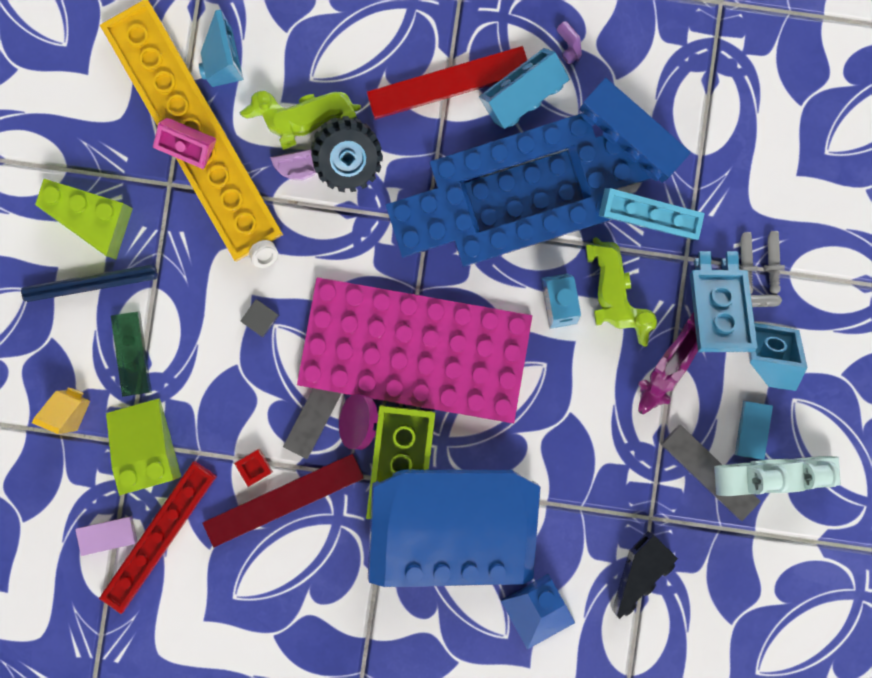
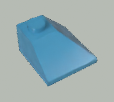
M216 10L200 52L202 63L198 64L202 79H206L212 87L244 80L232 27L222 10Z
M754 323L757 349L755 352H748L750 364L768 387L796 391L808 368L800 330Z

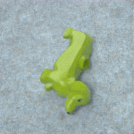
M258 91L252 95L251 104L239 113L246 119L263 116L270 132L281 137L279 141L284 150L297 145L295 136L308 135L333 118H341L343 120L342 116H348L350 120H354V118H357L355 111H359L361 105L352 104L348 95L343 92H331L315 97L314 94L305 95L299 99V104L285 108L281 107L269 92Z
M595 237L593 238L594 245H586L588 263L593 262L597 258L598 266L600 267L597 295L602 309L594 311L596 326L602 325L605 321L618 329L635 328L638 343L643 347H648L649 334L657 326L656 316L651 310L634 308L628 303L626 289H631L629 272L624 273L620 248L614 242H602L599 238Z

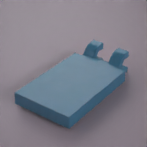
M700 251L698 253L699 258L694 260L695 270H692L690 273L698 352H755L757 340L748 270H739L738 251L726 252V258L721 259L722 270H712L711 251Z

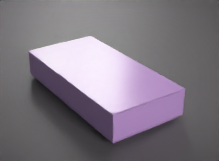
M132 516L75 529L81 556L133 545L138 542Z

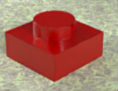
M260 449L234 463L247 487L273 473Z

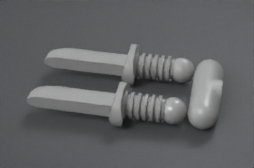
M771 231L768 235V265L763 267L764 271H770L769 290L772 294L751 295L752 307H776L782 302L781 297L777 294L781 289L779 286V270H785V265H780L779 232ZM744 232L740 240L741 266H739V270H748L750 293L752 294V271H757V266H753L751 232Z

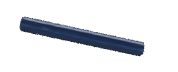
M151 264L21 288L23 301L31 302L155 280L158 278L156 266Z

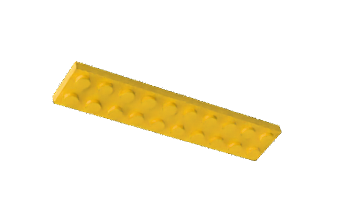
M142 0L100 24L101 29L157 126L160 121L170 118L216 138L215 146L204 169L178 158L176 160L234 261L237 262L248 256L250 248L255 243L262 240L272 242L283 236L284 234L150 1Z

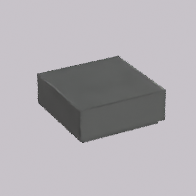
M256 299L240 322L261 337H264L280 315Z

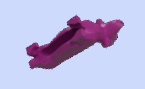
M694 312L676 340L650 374V382L641 380L638 383L641 388L638 407L640 414H645L658 405L670 404L671 398L666 392L673 391L697 354Z

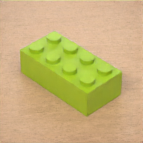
M379 406L366 519H371L372 483L377 481L380 483L392 477L393 473L400 470H429L435 411Z

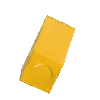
M73 388L55 391L36 414L32 423L56 434L78 431L90 400L83 398L84 393Z

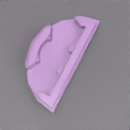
M311 149L270 157L275 169L288 179L305 180L316 174Z

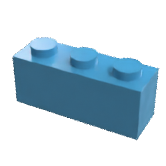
M543 48L481 94L479 98L493 122L505 129L518 123L520 117L526 112L538 108L542 103L541 101L546 97L562 90L563 85L570 78L556 52Z

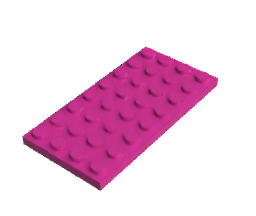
M317 277L297 385L349 395L363 394L377 400L514 424L533 315Z

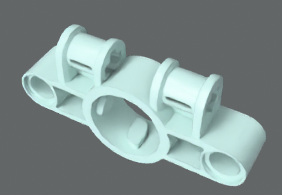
M838 456L766 459L751 461L750 463L714 466L716 495L790 493L841 485Z

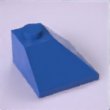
M549 574L501 599L527 650L575 624Z

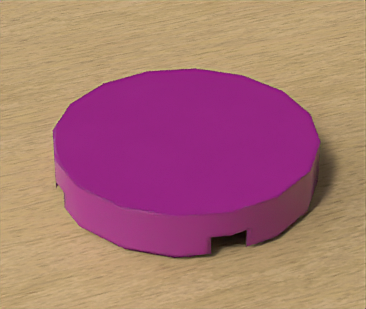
M353 394L345 401L339 416V433L343 444L348 449L363 450L370 445L375 437L376 430H373L374 423L378 421V413L373 399L369 396Z

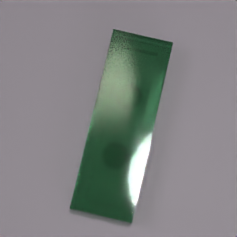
M131 312L111 315L122 397L152 393L141 313Z

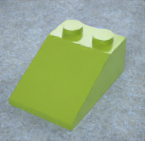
M160 398L106 413L111 466L119 496L182 477Z

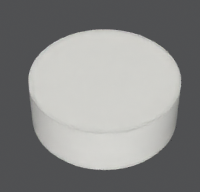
M262 240L250 248L249 256L256 267L264 268L275 263L278 258V251L274 243Z

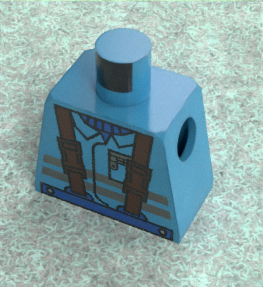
M566 273L541 278L550 329L577 324L581 317L574 276Z

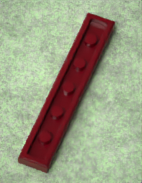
M354 453L210 518L202 522L214 548L352 485L365 477Z

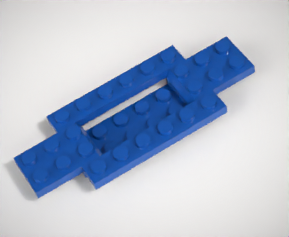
M581 114L430 161V167L437 185L436 189L385 205L402 258L454 242L464 268L611 221L613 219L599 216L605 188L618 190L650 180L651 178L646 174V168L638 161L635 163L626 157L624 149L620 145L609 142L603 135L595 137L592 125L586 122ZM567 149V151L464 183V181Z

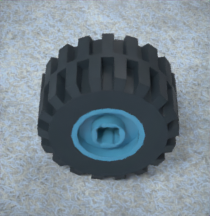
M342 116L343 120L333 118L331 119L332 123L328 125L324 123L321 126L322 130L320 132L317 131L314 135L315 140L311 144L313 166L315 172L318 173L319 179L322 182H327L329 188L334 189V187H337L339 192H345V189H350V192H356V187L366 188V182L369 180L373 182L376 179L375 173H380V161H383L382 148L374 131L366 123H361L360 119L354 118V120H350L348 116Z

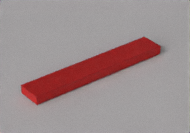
M520 46L367 91L374 119L376 120L495 85L527 61L524 47Z
M192 462L99 597L101 601L120 614L124 613L215 481L217 475L198 462Z

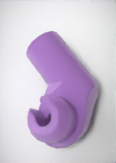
M565 21L558 26L557 32L566 41L568 50L563 51V59L567 64H572L574 61H579L582 56L581 40L576 31Z

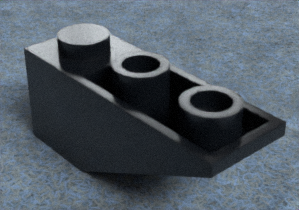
M649 531L629 550L612 611L619 619L623 615H630L637 606L636 602L643 595L647 596L655 589V582L662 575L667 576L675 568V562L678 558Z

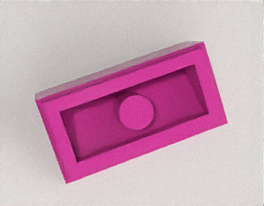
M165 118L158 123L153 148L204 169L215 146L216 138L170 118Z

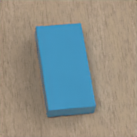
M743 401L734 455L761 460L765 459L773 409L772 405Z

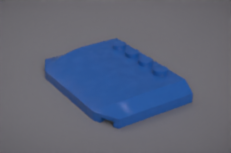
M400 470L393 473L392 477L380 483L378 481L372 483L368 582L382 587L511 585L525 584L533 580L541 487L538 483L524 478L513 470Z

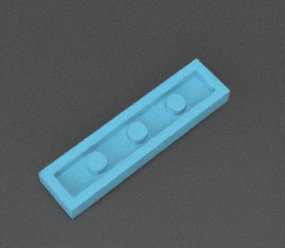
M605 188L599 212L601 217L691 240H699L705 214L612 188Z

